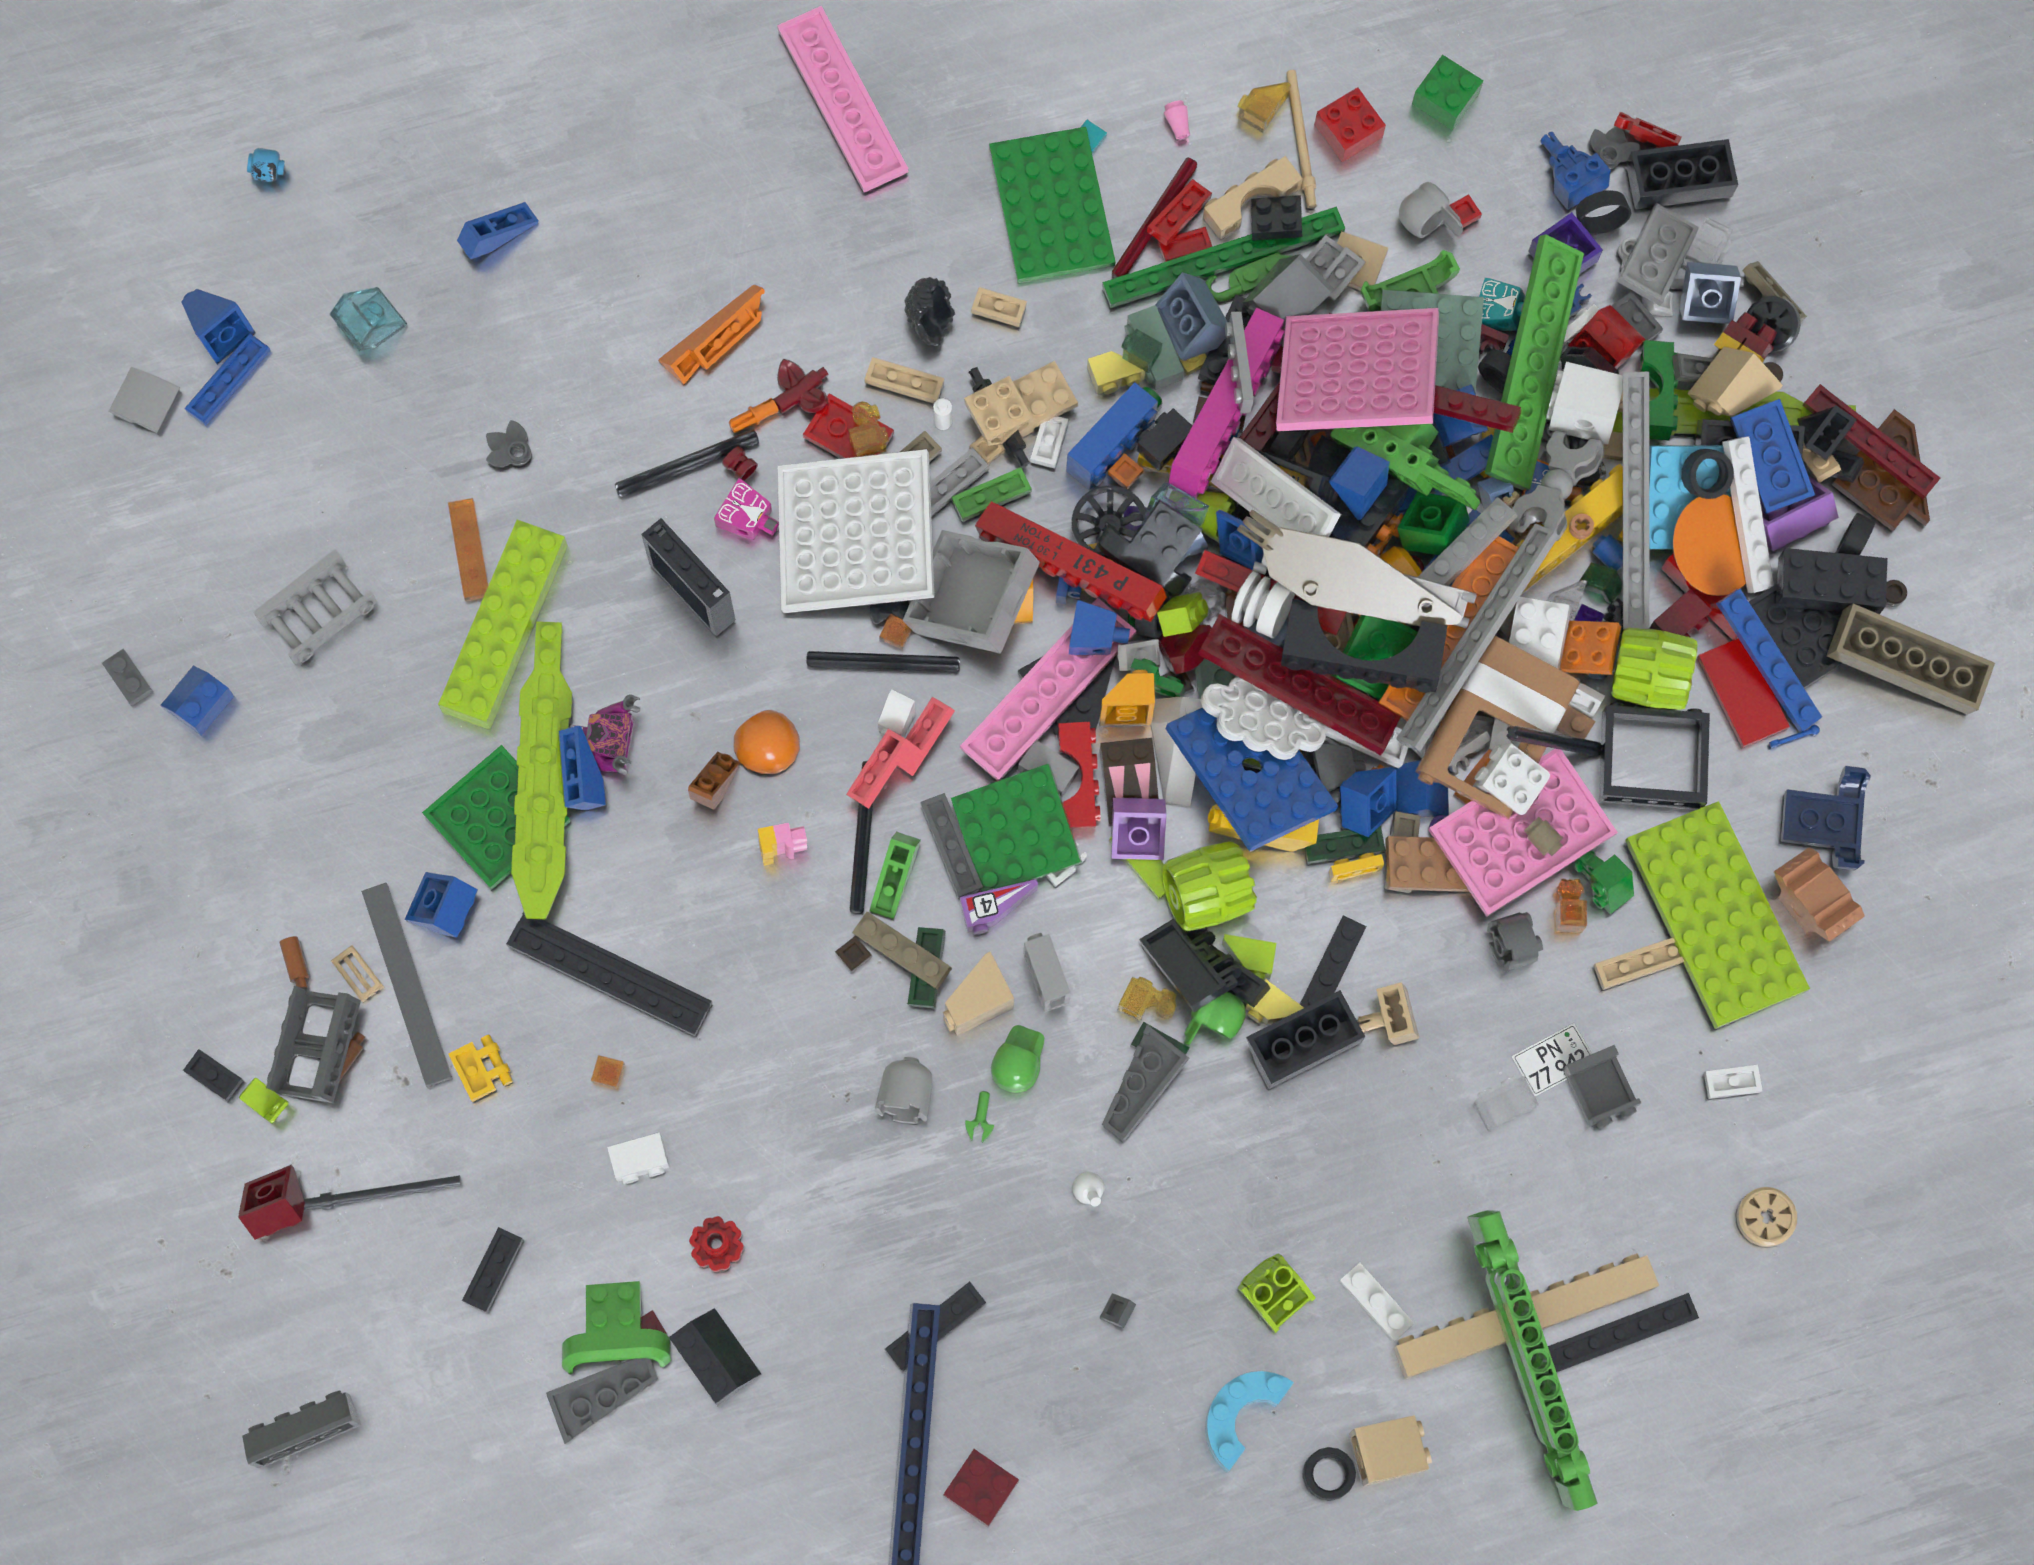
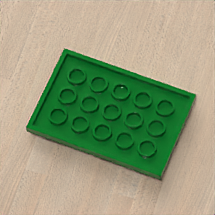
M1086 127L989 143L1017 283L1115 266V256Z

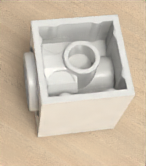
M1566 362L1564 371H1558L1546 417L1547 420H1551L1549 430L1566 432L1567 435L1587 440H1601L1603 444L1608 445L1623 392V375Z

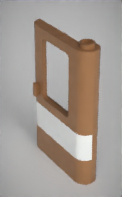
M1494 636L1447 710L1416 769V772L1419 774L1418 779L1429 785H1432L1433 782L1440 783L1509 820L1513 813L1512 809L1495 796L1486 794L1449 774V764L1478 711H1483L1510 726H1520L1554 733L1580 682L1571 675ZM1520 742L1518 749L1537 763H1539L1547 748L1533 744L1528 745V743Z

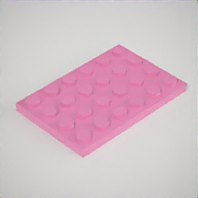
M1553 749L1541 757L1538 764L1550 773V778L1526 814L1519 815L1513 811L1508 820L1471 801L1428 829L1486 917L1618 833L1560 749ZM1538 817L1543 821L1547 820L1563 837L1560 842L1563 845L1562 848L1553 856L1549 853L1543 856L1527 839L1528 835L1524 832Z

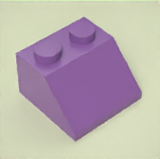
M1113 798L1112 859L1164 860L1167 814L1165 799Z

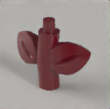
M783 359L779 365L777 381L784 392L772 400L775 401L781 413H785L797 404L805 412H818L828 405L826 393L818 389V387L823 384L822 379L829 374L822 367L817 371L811 370L805 375V372L799 365L791 360Z

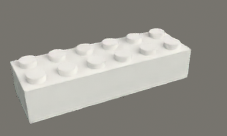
M1519 597L1516 603L1509 643L1560 670L1571 612L1570 605ZM1496 718L1494 720L1489 749L1492 751L1498 745L1510 743L1518 748L1520 742L1509 740L1506 736L1508 734L1507 728L1510 725Z

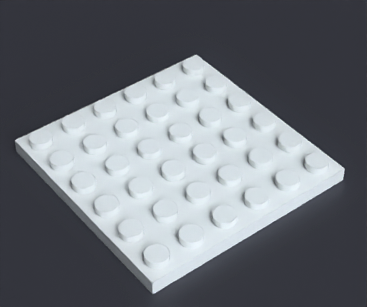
M927 449L778 466L781 610L783 613L934 598L929 452Z

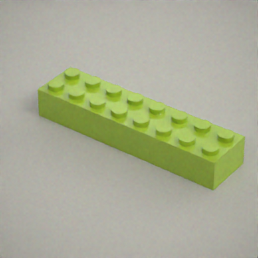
M518 519L516 520L438 703L442 713L491 730L568 547L565 536Z

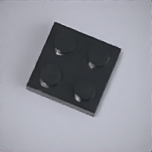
M1301 195L1251 199L1252 241L1303 237Z

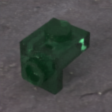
M1593 562L1590 563L1578 582L1581 588L1603 595L1605 601L1610 604L1621 593L1623 581L1616 570Z

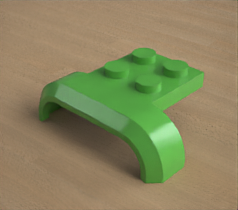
M1442 250L1434 260L1375 285H1369L1365 281L1360 293L1370 312L1381 311L1383 290L1439 294L1437 288L1455 278L1460 268L1453 254Z
M640 1281L586 1285V1333L573 1335L562 1343V1369L568 1374H573V1368L576 1365L587 1362L648 1358L657 1361L660 1367H665L671 1361V1341L668 1335L658 1330L641 1329Z

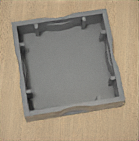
M942 530L933 550L934 598L911 600L903 622L918 635L1001 653L1040 562L1028 548L1001 542H985L972 536Z

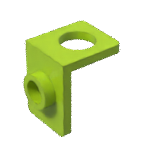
M254 1078L240 1094L239 1099L264 1119L273 1123L289 1102L277 1093L266 1089L267 1085L258 1078Z

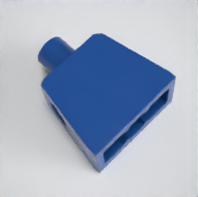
M1077 600L1069 654L1109 655L1111 654L1112 642L1128 644L1130 629L1115 626L1117 613Z

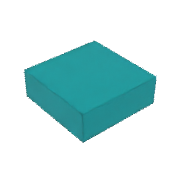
M1087 119L1081 127L1087 128L1093 153L1107 136V132Z

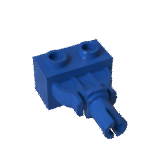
M1549 132L1548 135L1545 134L1541 138V144L1552 155L1549 159V164L1553 168L1555 180L1554 194L1567 210L1578 205L1589 195L1601 192L1609 187L1611 170L1597 153L1590 156L1585 152L1577 151L1573 145L1570 147L1568 145L1563 146L1554 132Z

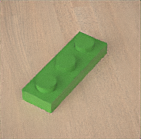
M1020 467L952 496V502L961 521L964 522L982 514L991 501L1001 506L1031 493L1032 488Z

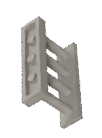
M336 549L253 612L263 627L268 624L273 625L292 647L293 650L288 655L295 665L299 662L307 661L313 655L314 650L358 616L369 613L377 602L371 591L362 595L344 574L342 569L346 564ZM329 577H334L355 601L344 611L338 607L322 587V583ZM308 593H314L334 617L323 627L301 603L302 598ZM289 608L294 609L314 633L302 643L281 619V614Z

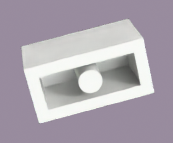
M660 1133L607 1147L615 1178L618 1182L623 1181V1184L638 1181V1176L649 1174V1177L663 1174L665 1173L664 1169L670 1168Z

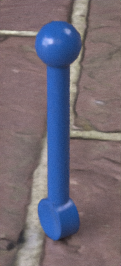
M1812 725L1808 730L1782 739L1769 742L1771 748L1809 734L1817 735L1820 732V728L1817 725Z

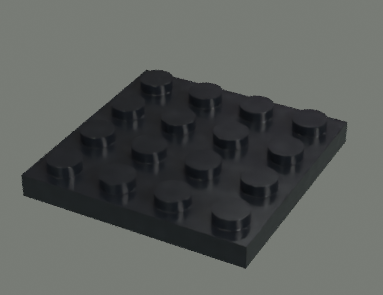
M1776 584L1750 600L1749 603L1805 689L1844 664L1826 656L1842 613L1776 606Z

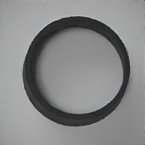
M1613 190L1589 195L1576 207L1577 219L1590 234H1603L1613 231L1624 225L1632 214L1625 196L1621 192ZM1610 205H1620L1608 214L1586 217L1588 213L1595 209Z

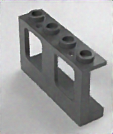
M294 986L288 1000L285 1020L281 1026L282 1031L279 1042L275 1048L272 1068L267 1077L266 1089L280 1095L334 1103L361 1000L348 993L338 992V995L306 991L298 986ZM312 1004L334 1007L327 1037L309 1035L302 1032L308 1007ZM297 1055L321 1058L313 1088L294 1086L288 1082L292 1065Z

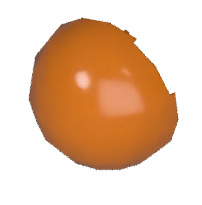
M764 710L745 721L734 734V751L739 762L747 769L760 774H777L786 770L795 761L800 750V736L795 725L784 714L774 710Z

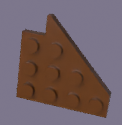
M1894 409L1878 429L1921 462L1915 424ZM1859 451L1856 456L1863 458L1864 464L1854 482L1851 483L1837 478L1832 486L1892 531L1895 530L1907 514H1910L1924 526L1930 521L1927 497L1924 499L1919 497L1862 451Z

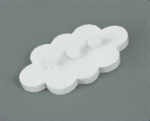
M1238 676L1233 678L1228 686L1218 683L1209 685L1201 696L1203 709L1210 715L1218 718L1217 728L1220 734L1228 740H1242L1253 751L1261 752L1268 750L1274 757L1286 760L1294 757L1299 749L1308 752L1318 750L1326 739L1324 727L1318 721L1309 718L1308 715Z

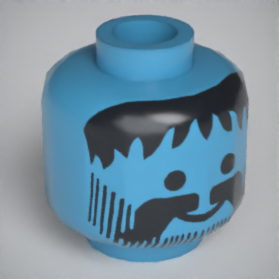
M256 148L253 153H249L247 173H251V177L254 180L275 182L278 175L284 174L285 160H280L278 151Z

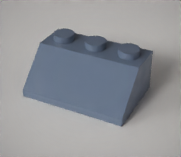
M1182 272L1155 305L1181 360L1185 361L1217 349L1226 339L1225 323L1227 320L1204 279Z

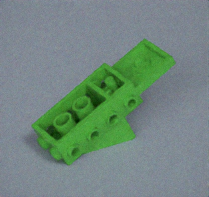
M1432 424L1334 428L1330 434L1337 444L1349 451H1352L1354 447H1360L1389 461L1388 473L1426 496L1434 488L1475 511L1480 504V500L1475 496L1476 491L1469 487L1470 484L1460 477H1457L1455 480L1450 477L1449 473L1438 464L1439 459L1433 456V452L1428 449L1438 434V431Z

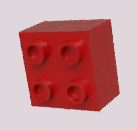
M1358 87L1317 111L1314 123L1341 162L1346 161L1382 139L1386 124Z

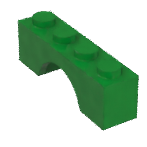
M1645 340L1640 352V372H1649V380L1655 384L1659 391V396L1649 401V439L1669 441L1672 431L1677 430L1678 416H1674V410L1677 409L1678 395L1674 394V389H1677L1678 380H1675L1672 357L1677 354L1674 352V342Z

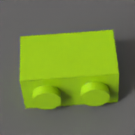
M1201 592L1172 597L1157 612L1163 636L1192 632L1208 616V604L1203 599Z

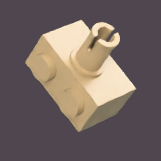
M1400 982L1376 989L1381 1008L1379 1012L1358 1016V1022L1361 1023L1359 1026L1363 1033L1385 1026L1388 1038L1394 1045L1419 1039L1415 1017L1405 985Z

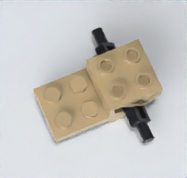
M1055 361L1015 381H1012L1010 376H1007L993 384L990 379H983L978 367L972 368L968 372L975 386L972 388L974 393L965 397L964 402L988 446L1003 444L1008 455L1015 456L1021 468L1030 464L1023 451L1026 448L1023 437L1033 433L1034 428L1042 423L1048 422L1050 419L1078 407V401Z

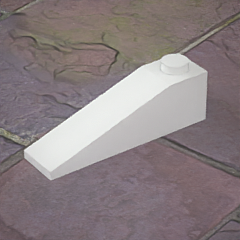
M1183 696L1155 699L1151 729L1154 737L1163 799H1165L1166 804L1190 808L1196 773L1165 728L1167 723L1202 708L1201 699Z

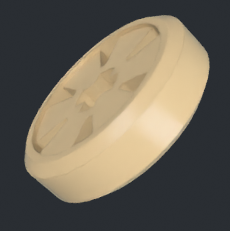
M1761 1187L1751 1191L1741 1200L1737 1208L1736 1219L1741 1233L1748 1241L1762 1247H1773L1783 1243L1793 1234L1797 1225V1211L1792 1200L1784 1192L1772 1187ZM1770 1211V1217L1773 1219V1222L1768 1221L1764 1223V1217L1760 1215L1761 1212Z

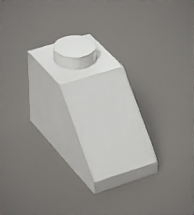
M891 689L878 721V731H881L880 734L884 736L887 730L890 729L904 737L915 717V701Z

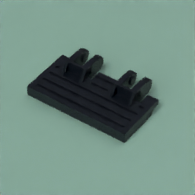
M1173 918L1139 940L1141 946L1193 1012L1239 985L1236 978L1240 977L1243 969L1239 964L1232 965L1234 958L1231 954H1225L1217 958V955L1209 946L1213 944L1216 936L1213 932H1208L1207 927L1185 931Z

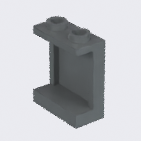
M1615 1045L1567 1064L1562 1069L1589 1127L1597 1124L1598 1128H1602L1613 1122L1612 1118L1620 1114L1622 1118L1628 1117L1636 1113V1107L1641 1104L1640 1099L1635 1098L1617 1060L1619 1053Z

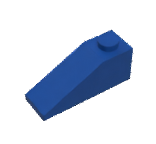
M526 202L465 222L457 242L468 257L473 259L491 253L538 224L539 220Z
M577 725L559 731L565 807L590 810L606 805L604 779L582 727Z

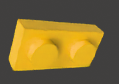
M1366 853L1359 856L1358 860L1349 862V859L1346 858L1335 861L1334 865L1329 869L1331 882L1382 870L1384 866L1382 854L1374 856V853Z

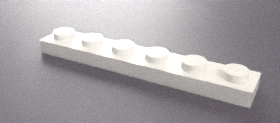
M1741 437L1724 441L1723 448L1724 454L1731 460L1734 468V479L1730 490L1747 592L1755 593L1773 587L1774 583L1750 438Z

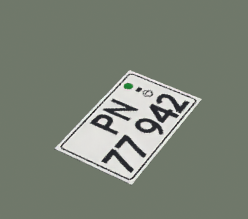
M1573 1023L1511 1057L1535 1097L1567 1080L1562 1070L1567 1064L1589 1056L1592 1053Z

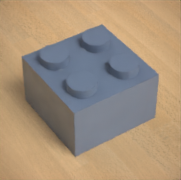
M1687 262L1679 308L1682 319L1729 324L1731 320L1734 321L1741 281L1738 266Z

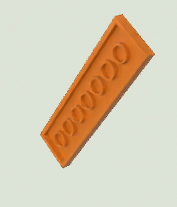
M1500 536L1452 584V587L1477 593L1474 603L1467 602L1463 616L1469 618L1467 628L1519 549V547ZM1448 625L1441 669L1467 628ZM1389 685L1379 703L1408 721L1425 693L1413 688H1395Z

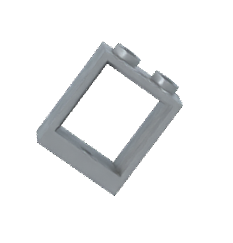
M1037 933L1028 937V941L1024 942L1023 954L1044 1012L1069 1004L1071 993L1050 935L1043 936L1042 933Z

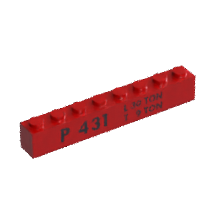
M992 501L975 524L979 538L982 541L1001 542L1028 548L1039 560V567L1052 577L1057 575L1063 578L1068 585L1075 588L1079 586L1085 589L1086 593L1094 598L1101 597L1116 609L1121 607L1138 620L1143 618L1151 622L1167 597L1162 585Z

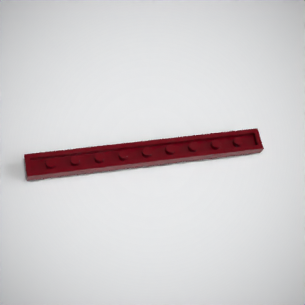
M1280 346L1272 362L1273 372L1281 373L1284 346ZM1435 385L1434 413L1513 433L1521 415V407Z

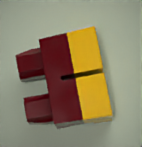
M1744 312L1736 322L1731 320L1714 345L1720 351L1723 347H1729L1754 353L1763 363L1768 353L1774 349L1771 344L1777 332L1764 324L1757 335L1752 333L1751 329L1758 320Z

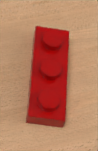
M1192 179L1148 225L1146 232L1167 246L1211 199L1212 192Z

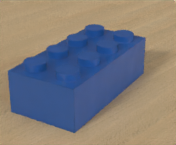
M1134 382L1067 454L1066 472L1088 490L1093 485L1099 486L1105 479L1107 470L1122 457V454L1127 449L1131 451L1138 444L1137 439L1146 429L1151 430L1154 427L1155 418L1158 413V401Z

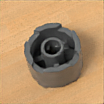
M1519 912L1488 923L1487 932H1492L1494 940L1489 943L1492 954L1499 966L1505 965V972L1535 963L1538 960V952L1543 950L1542 940L1538 935L1535 936L1532 928L1533 921L1528 912Z

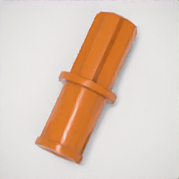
M769 398L759 405L749 406L748 411L730 419L729 426L734 433H737L754 423L759 425L763 419L778 413V407L775 401Z

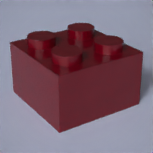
M973 1449L944 1492L943 1497L989 1528L1019 1483V1479L976 1449Z

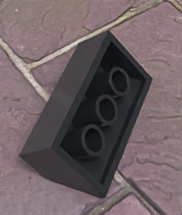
M1341 990L1247 1036L1246 1039L1255 1064L1268 1089H1271L1362 1043L1365 1035Z

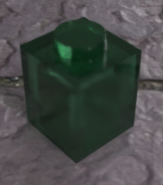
M1136 329L1133 335L1128 334L1122 343V358L1149 373L1161 354L1163 343Z

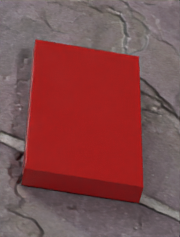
M1739 638L1697 656L1741 748L1780 733L1790 727L1773 691Z

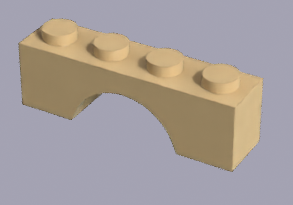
M1286 156L1279 160L1274 159L1261 172L1250 174L1244 183L1239 186H1231L1225 192V195L1219 199L1213 198L1207 202L1204 208L1203 219L1218 239L1222 240L1240 228L1242 221L1240 209L1246 201L1256 196H1290L1301 189L1303 178Z

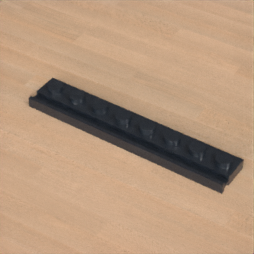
M524 911L506 943L508 947L693 1036H696L709 1007L712 1005L711 1000L543 919H526Z

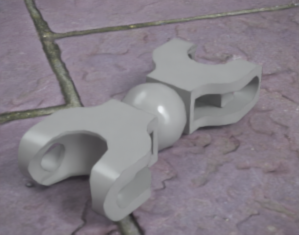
M1555 431L1546 445L1550 471L1543 476L1541 485H1538L1535 491L1518 498L1512 508L1518 516L1510 524L1512 531L1522 533L1530 524L1544 522V527L1554 530L1559 535L1556 540L1558 541L1567 528L1564 499L1572 493L1573 486H1576L1580 479L1588 477L1597 471L1603 459V441L1589 439L1583 447L1569 449L1566 432Z

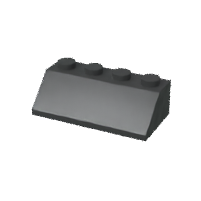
M341 1390L326 1395V1400L318 1404L315 1401L306 1403L299 1407L300 1411L290 1415L289 1412L274 1417L275 1422L265 1426L264 1423H260L248 1429L249 1433L242 1435L248 1464L261 1468L360 1426L361 1423L350 1394L346 1392L341 1393Z

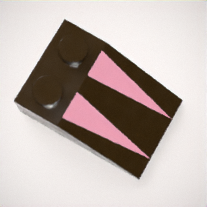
M1152 738L1100 743L1099 752L1108 825L1112 826L1113 798L1159 799Z

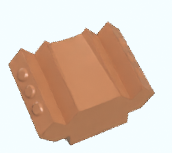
M1807 848L1774 871L1781 889L1778 899L1806 934L1814 931L1830 942L1865 917L1861 905L1853 901L1850 891L1830 866L1822 862L1819 853L1814 849Z

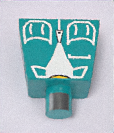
M1485 278L1479 297H1484L1482 324L1497 331L1517 330L1525 300L1523 290L1518 286Z

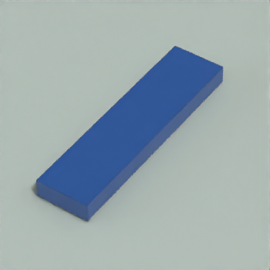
M249 333L184 408L186 412L206 426L271 351L270 348Z

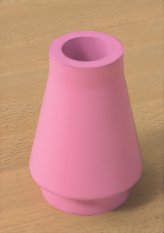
M1182 100L1166 104L1164 106V115L1176 139L1190 136L1187 106L1184 105Z

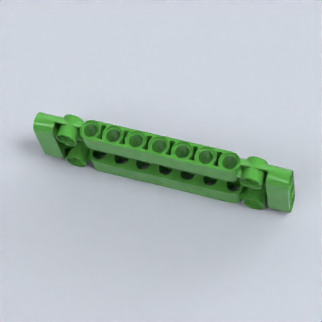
M1486 1210L1470 1215L1467 1219L1474 1240L1483 1242L1474 1246L1475 1253L1481 1268H1487L1486 1283L1538 1438L1548 1451V1453L1544 1454L1547 1469L1552 1478L1560 1476L1555 1482L1564 1506L1574 1511L1590 1508L1598 1504L1589 1478L1590 1468L1585 1454L1579 1449L1578 1435L1525 1277L1520 1272L1517 1263L1519 1262V1257L1514 1242L1508 1237L1500 1211ZM1496 1273H1498L1497 1278H1496V1283H1495V1282H1494V1277H1495Z

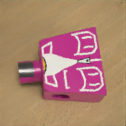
M738 478L714 517L716 527L749 539H755L760 530L773 535L779 526V522L769 517L772 511L771 503L740 478Z

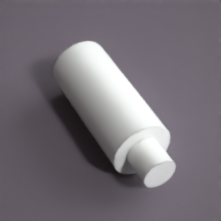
M941 398L933 406L934 425L940 430H946L952 424V404L949 400Z

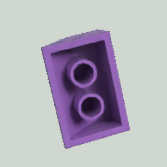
M1809 477L1815 493L1814 496L1769 513L1764 512L1760 501L1767 547L1772 551L1781 549L1786 544L1805 537L1808 533L1827 526L1830 522L1839 518L1833 492Z

